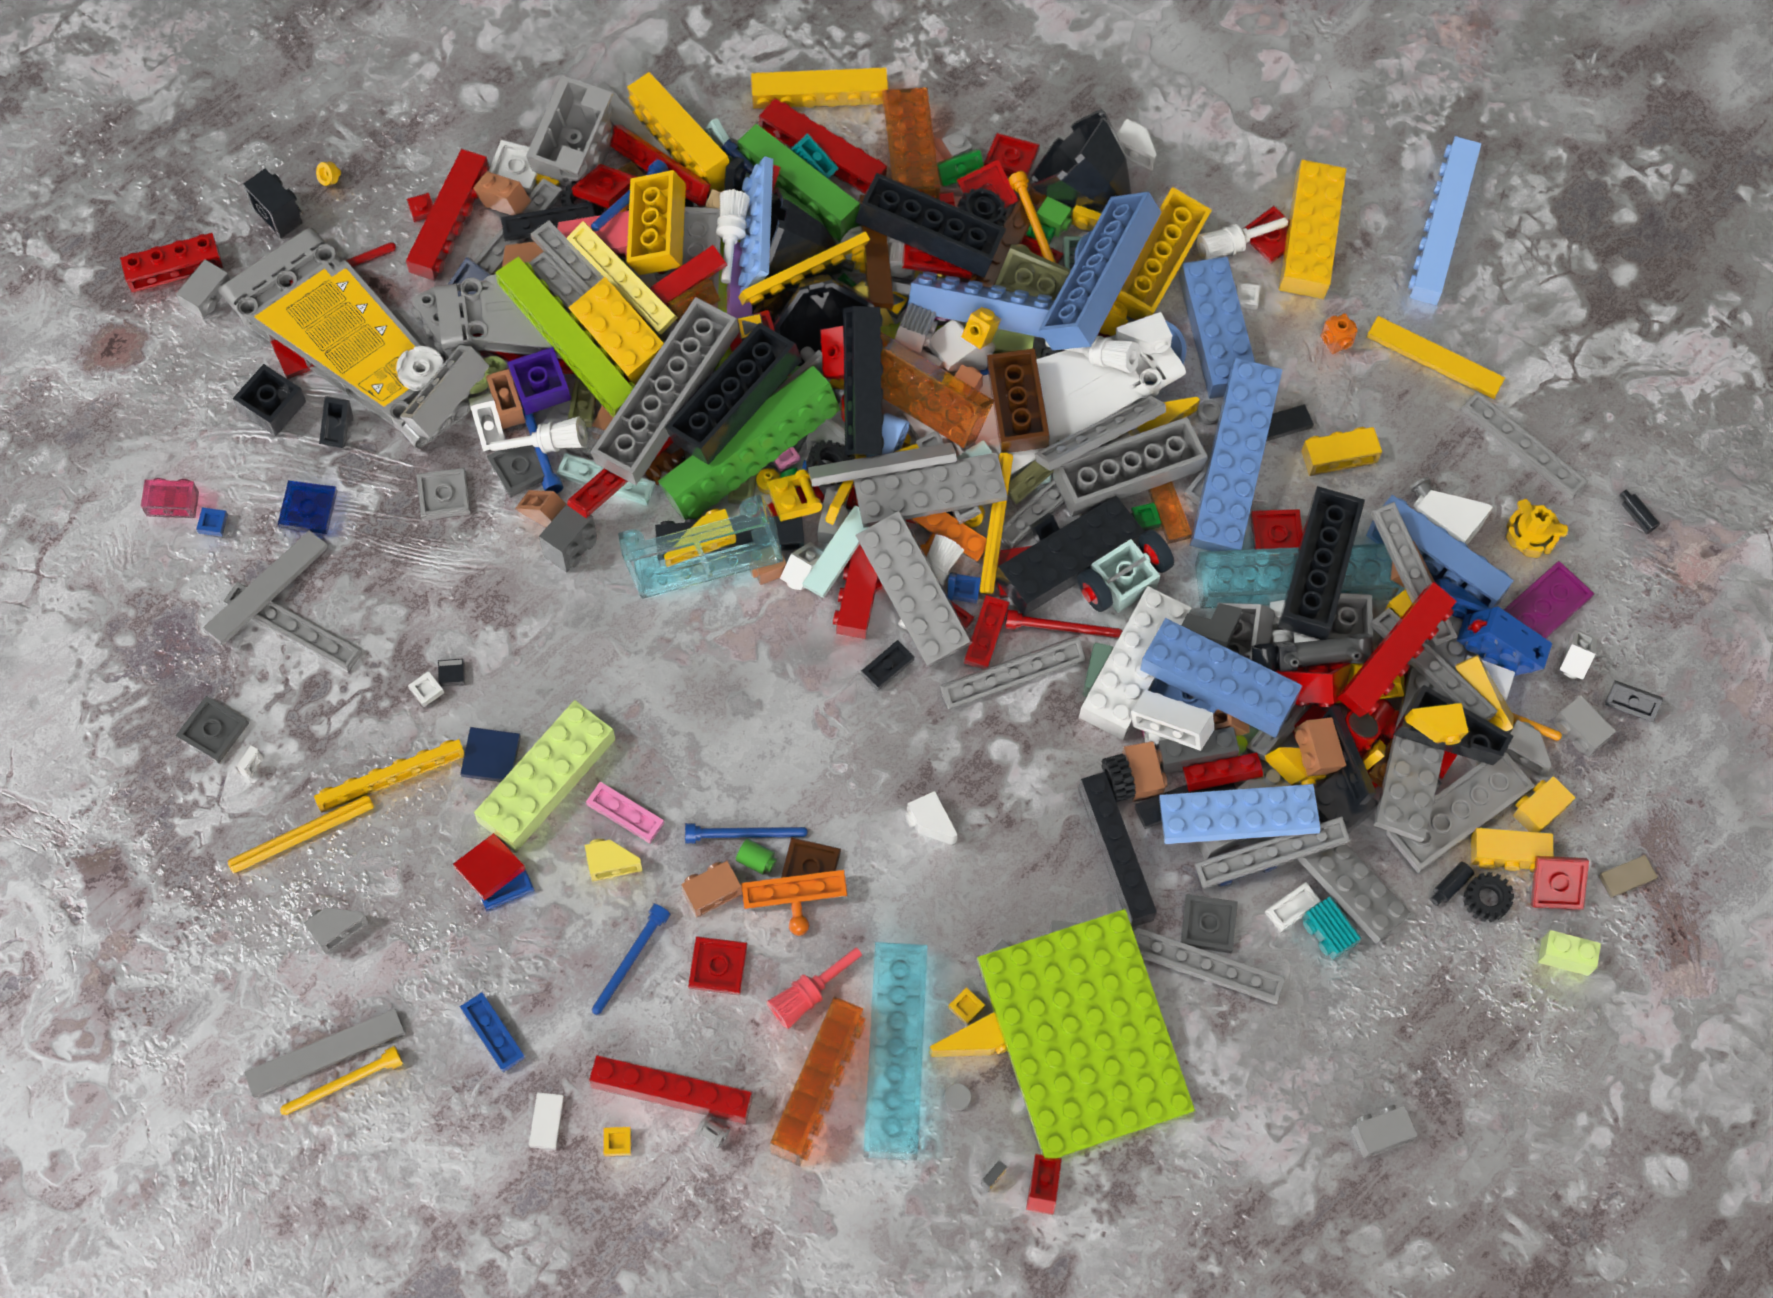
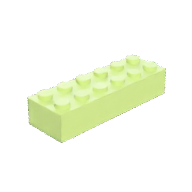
M574 700L476 809L474 815L477 822L490 833H494L513 851L517 852L615 741L613 728Z

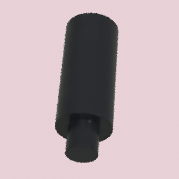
M1624 490L1619 495L1624 501L1622 506L1645 534L1651 533L1660 525V522L1636 494L1631 495L1628 490Z
M1460 862L1433 889L1434 895L1430 898L1431 902L1436 906L1442 901L1447 903L1474 876L1473 869L1467 863Z

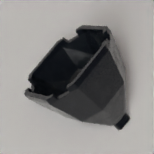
M1103 109L1076 120L1071 125L1073 132L1065 140L1059 137L1053 142L1031 175V179L1034 181L1032 188L1035 191L1072 208H1075L1077 205L1090 210L1103 211L1111 197L1132 194L1125 150Z
M779 187L774 191V195L778 197L776 200H772L769 274L765 279L838 245L815 212ZM845 259L837 265L830 263L824 266L825 270L816 275L809 273L804 277L810 278L823 274L832 276L842 272V270L852 272L854 262ZM790 282L784 285V288H797L800 282L792 285Z
M829 274L805 278L800 282L773 324L774 331L794 342L799 353L804 347H811L815 352L818 350L822 352L821 330L843 326L844 308L852 306L874 307L870 299L858 290ZM802 359L797 366H802L805 363Z

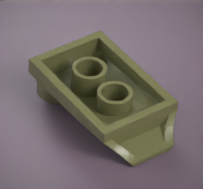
M1011 245L995 285L1005 287L1006 291L1024 290L1029 292L1030 296L1038 297L1039 294L1051 296L1052 300H1055L1071 270L1031 253L1025 245Z

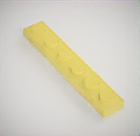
M582 221L567 237L573 246L610 281L617 291L658 333L662 335L678 318L585 222Z

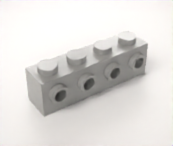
M434 286L411 298L414 306L411 311L417 322L421 320L424 324L422 328L427 338H433L435 344H433L435 350L447 360L456 349H442ZM463 334L464 340H467L466 334Z
M459 345L400 417L418 436L431 438L439 432L441 424L454 414L456 406L469 396L470 389L475 383L483 379L485 371L490 366L471 346Z

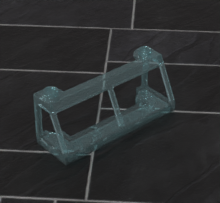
M762 495L749 497L742 501L739 507V516L645 541L643 534L635 529L619 532L621 553L640 597L644 599L783 562L775 518ZM754 529L751 531L753 542L706 555L700 545L703 542ZM692 545L696 547L699 557L691 558L666 567V565L661 567L659 558L657 556L652 557Z

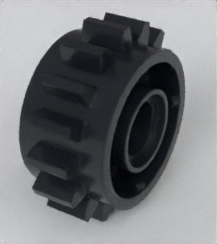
M972 188L969 194L966 192L963 194L957 204L958 208L999 226H1003L1007 219L1005 216L1008 211L1004 209L1005 202H1002L999 195L991 190L982 188L974 190Z

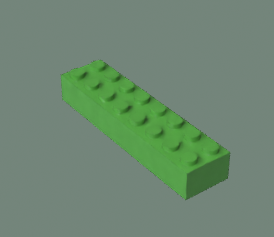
M814 366L810 367L767 399L709 465L692 455L658 480L674 510L684 521L699 518L703 512L719 503L723 497L736 490L743 482L756 475L767 464L775 461L783 452L795 446L798 441L809 433L814 432L826 419L834 417L841 409L830 383Z

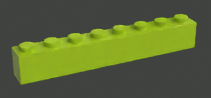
M518 256L496 271L497 284L614 418L635 385L632 382L628 383L620 367L616 364L613 365L608 360L609 357L602 347L598 348L593 343L594 339L587 330L583 331L580 328L577 318L572 313L568 314L560 298L558 296L553 297L549 292L546 282L543 279L539 280L534 275V269L528 262L524 263Z

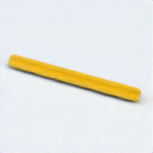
M1000 453L998 458L1008 496L1013 455ZM1007 500L992 503L979 588L980 593L985 595H992L994 593Z
M365 795L230 858L227 861L230 870L233 873H237L373 809L374 805L371 798Z

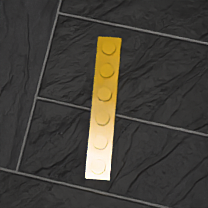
M865 231L744 289L738 298L742 305L749 302L751 305H754L763 300V295L767 293L777 294L784 289V285L790 282L792 285H795L805 279L804 276L809 273L816 275L825 270L824 266L830 263L833 265L841 263L848 254L852 253L855 256L863 252L870 238Z
M459 739L455 741L447 740L441 743L439 747L432 750H421L416 756L409 759H398L386 768H375L369 771L368 775L347 779L342 785L334 788H324L319 794L314 795V799L322 813L461 759L465 753Z

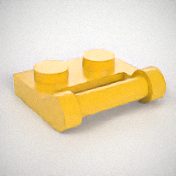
M799 470L795 475L766 481L767 490L780 521L814 514L822 509L821 501L819 498H816L809 482L810 477L807 470ZM796 486L802 487L807 503L801 504L795 490Z

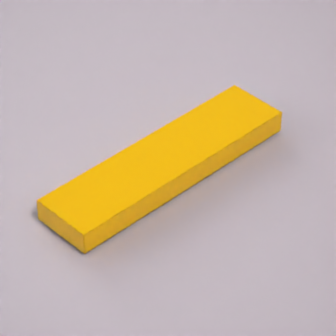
M856 455L855 459L865 458L866 456ZM853 480L842 482L830 505L825 522L834 524L854 485Z

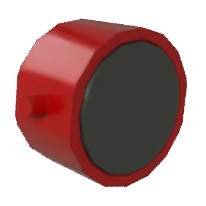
M1352 710L1347 712L1345 721L1358 751L1370 750L1372 744L1381 734L1379 721L1369 713L1359 717Z

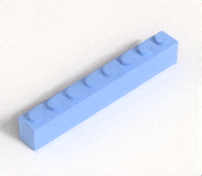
M1455 136L1452 145L1447 144L1443 157L1447 158V161L1441 164L1438 175L1442 176L1441 181L1437 180L1433 193L1437 195V198L1431 201L1428 212L1432 213L1431 219L1427 218L1423 231L1427 232V235L1421 238L1418 250L1422 251L1421 256L1417 255L1413 269L1417 270L1416 275H1411L1408 288L1412 289L1411 299L1437 305L1440 299L1481 143Z

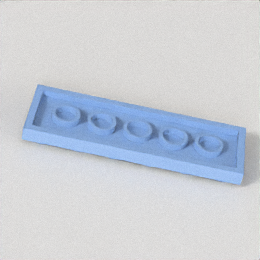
M764 156L759 164L754 166L752 174L749 178H745L742 190L749 196L750 202L745 219L747 222L745 228L746 235L740 240V247H742V255L739 260L741 274L738 280V285L741 286L740 294L744 289L763 281L769 274L773 159Z
M1313 784L1160 795L1159 798L1165 844L1320 833V822Z

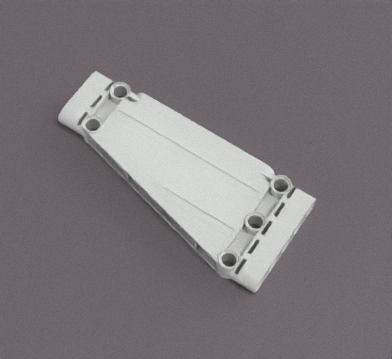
M1113 335V336H1110V337H1109V338H1112L1113 341H1116V339H1115L1116 335ZM1171 347L1162 353L1155 352L1148 355L1140 352L1138 366L1133 372L1128 373L1110 366L1105 368L1100 365H1091L1089 357H1086L1084 353L1068 350L1037 359L1049 430V446L1053 445L1057 440L1061 441L1150 395L1155 397L1159 394L1160 389L1186 374L1181 360ZM988 375L983 376V386L969 408L948 398V389L946 387L930 392L924 401L902 413V418L910 422L909 430L916 440L937 430L944 444L952 442L956 457L982 440L985 441L992 453L997 452L998 457L1001 453ZM1153 381L1155 384L1147 385L1145 382ZM934 403H941V404H943V405L940 406V407H933V406H932ZM960 439L968 440L965 444H959L957 441ZM1045 448L1009 453L1013 455L1010 481L1036 460L1035 453Z

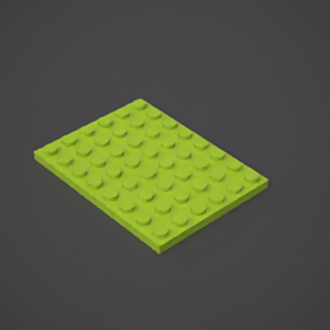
M1126 909L976 958L1041 1153L1045 1158H1059L1195 1111Z

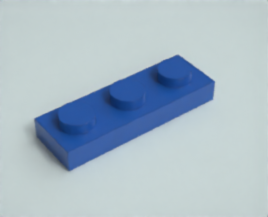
M483 992L460 1006L502 1073L525 1059L524 1054Z

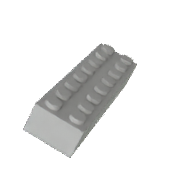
M696 297L694 298L591 450L595 464L637 486L669 438L665 427L704 385L739 333L737 318Z

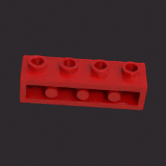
M213 233L200 234L194 238L178 240L168 245L155 246L149 250L130 253L127 256L120 257L125 280L131 293L188 278L204 260L220 269L224 268Z

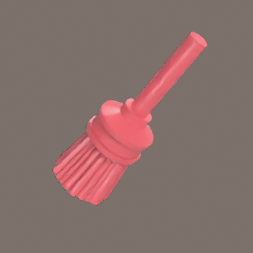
M856 947L821 975H815L810 978L802 974L797 981L791 983L792 986L768 1000L767 1006L781 1025L789 1029L808 1009L814 1008L815 1004L823 1001L821 991L825 989V984L860 958L862 953Z

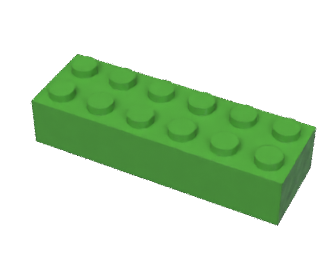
M755 124L737 141L738 151L754 166L759 164L764 156L772 158L773 164L781 167L774 191L777 187L784 189L815 212L831 235L839 242H841L849 230L859 227V224L855 221L860 209V203L758 124Z

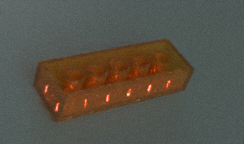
M928 88L882 90V112L890 179L940 200V184Z
M881 332V339L883 341V349L881 351L883 399L962 448L974 443L980 434L994 400Z
M835 996L833 997L770 1141L772 1155L798 1166H801L803 1160H809L814 1147L812 1146V1138L814 1135L819 1136L824 1124V1110L830 1111L835 1098L833 1097L835 1093L833 1091L834 1087H840L845 1075L844 1064L845 1062L850 1064L853 1058L856 1044L854 1042L855 1038L860 1040L864 1032L866 1018L863 1017V1008Z

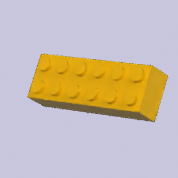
M650 72L628 85L627 89L630 95L628 100L634 108L632 112L645 124L648 131L658 138V142L666 151L669 150L671 152V156L676 162L711 184L709 195L712 189L723 192L725 189L726 166L730 163L724 151Z
M1301 159L1295 175L1279 291L1319 299L1325 298L1331 282L1347 168Z
M1174 187L1170 189L1159 208L1161 214L1116 298L1128 310L1127 316L1134 320L1154 314L1212 209Z

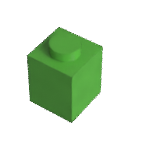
M1048 196L1037 211L1040 223L1049 228L1055 227L1056 232L1054 236L1058 238L1063 231H1068L1073 221L1070 218L1072 208Z

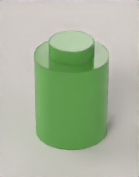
M748 838L743 842L736 856V862L762 875L766 872L771 873L777 859L774 858L775 852Z

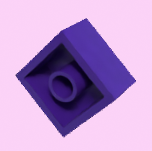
M553 347L507 362L525 415L571 400L566 380Z

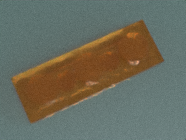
M1170 481L1149 489L1148 492L1152 503L1155 502L1167 543L1171 544L1190 539L1192 533L1173 482Z

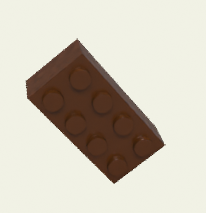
M1035 348L987 355V369L1001 453H1014L1049 447V430Z

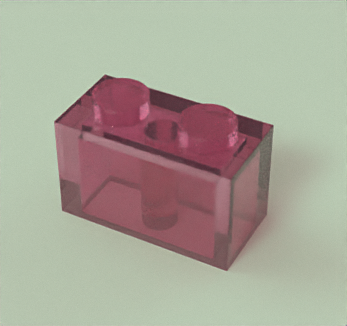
M154 478L153 480H145L141 508L147 517L195 518L199 491L194 481L188 479L171 481L163 478Z

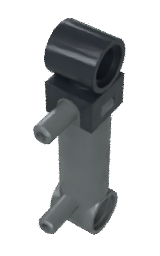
M1365 633L1351 634L1345 638L1297 643L1282 641L1273 642V644L1264 643L1251 646L1252 661L1274 672L1278 670L1280 672L1298 670V667L1343 662L1365 663L1373 653L1372 635Z

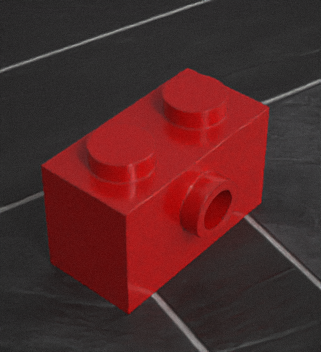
M843 326L821 330L823 376L827 379H844Z

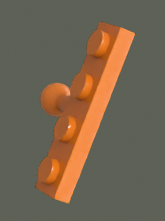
M946 512L911 519L932 533L927 542L920 545L926 557L936 534L955 541L964 549L963 554L975 562L979 561L985 551L987 538L967 525L959 524L956 518Z
M845 870L741 883L744 909L791 903L793 917L789 921V930L796 936H802L809 930V922L803 916L801 902L848 896Z

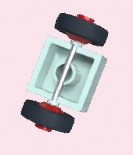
M1154 530L1143 533L1138 539L1140 549L1130 539L1092 563L1091 569H1087L1078 575L1077 582L1084 598L1096 611L1103 612L1113 606L1117 613L1141 599L1147 586L1153 589L1157 588L1160 579L1159 573H1164L1174 566L1173 554L1161 535Z

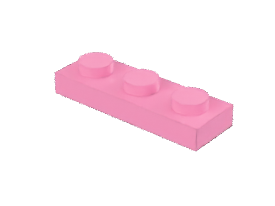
M602 782L597 785L586 801L587 806L651 844L664 825L663 819Z

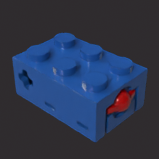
M1499 606L1465 615L1456 640L1465 646L1466 650L1483 658V661L1514 671V677L1544 669L1552 647V643Z

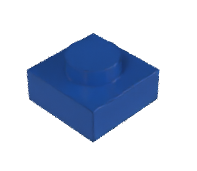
M202 507L196 528L199 534L222 537L228 517L225 510Z

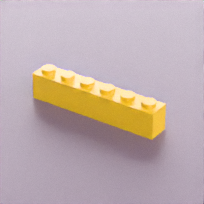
M887 68L751 73L753 109L764 110L774 98L787 103L790 107L806 108L814 106L834 107L837 105L857 106L861 104L880 105L888 103Z

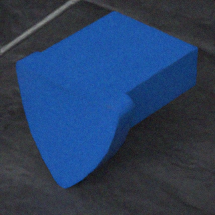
M950 572L947 589L948 598L952 602L956 600L977 604L981 578Z

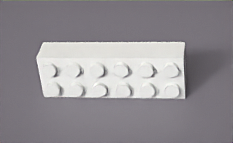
M1147 586L1085 699L1079 718L1124 740L1133 723L1132 708L1145 690L1150 691L1155 677L1140 670L1143 656L1165 618L1182 625L1187 613L1190 614L1192 607Z

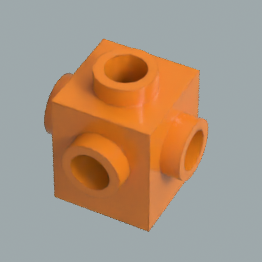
M1346 313L1338 317L1334 315L1325 321L1320 337L1330 352L1335 354L1353 345L1358 332L1357 326L1353 320L1348 318Z

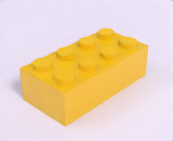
M674 170L631 178L626 262L638 275L676 269L682 266L686 183Z
M606 277L568 307L582 326L634 385L640 380L664 344Z

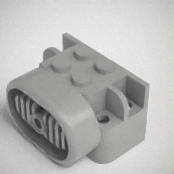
M561 75L526 155L532 171L556 179L561 185L572 187L571 182L575 181L577 184L579 180L583 179L599 164H603L609 152L612 139V125L609 119L613 111L610 102L613 92Z

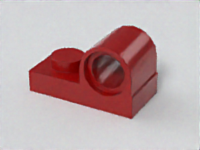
M1035 1154L1026 1210L1053 1215L1057 1200L1061 1158H1045L1044 1155Z

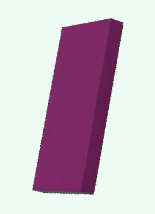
M1557 561L1504 610L1544 638H1548L1594 596V593L1560 561Z

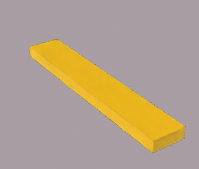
M1377 316L1367 334V338L1492 399L1496 397L1505 380V377L1380 316Z

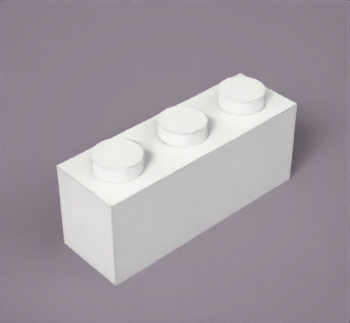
M1148 690L1143 692L1131 710L1134 728L1176 741L1200 751L1215 730L1212 712Z

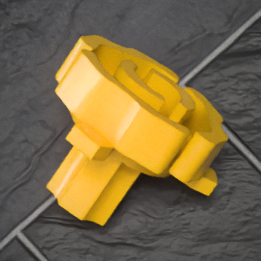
M1527 498L1517 502L1518 510L1513 513L1506 525L1508 529L1506 539L1510 546L1522 552L1524 556L1539 558L1542 552L1547 555L1550 554L1558 543L1559 538L1566 537L1568 533V526L1560 523L1555 513L1544 505H1531ZM1516 521H1518L1517 529L1520 538L1515 534V530L1513 527V524ZM1551 538L1550 543L1546 546L1545 550H1544V547H1543V546H1542V547H1534V546H1539V545H1541L1542 543H1545L1546 541H1548V540Z

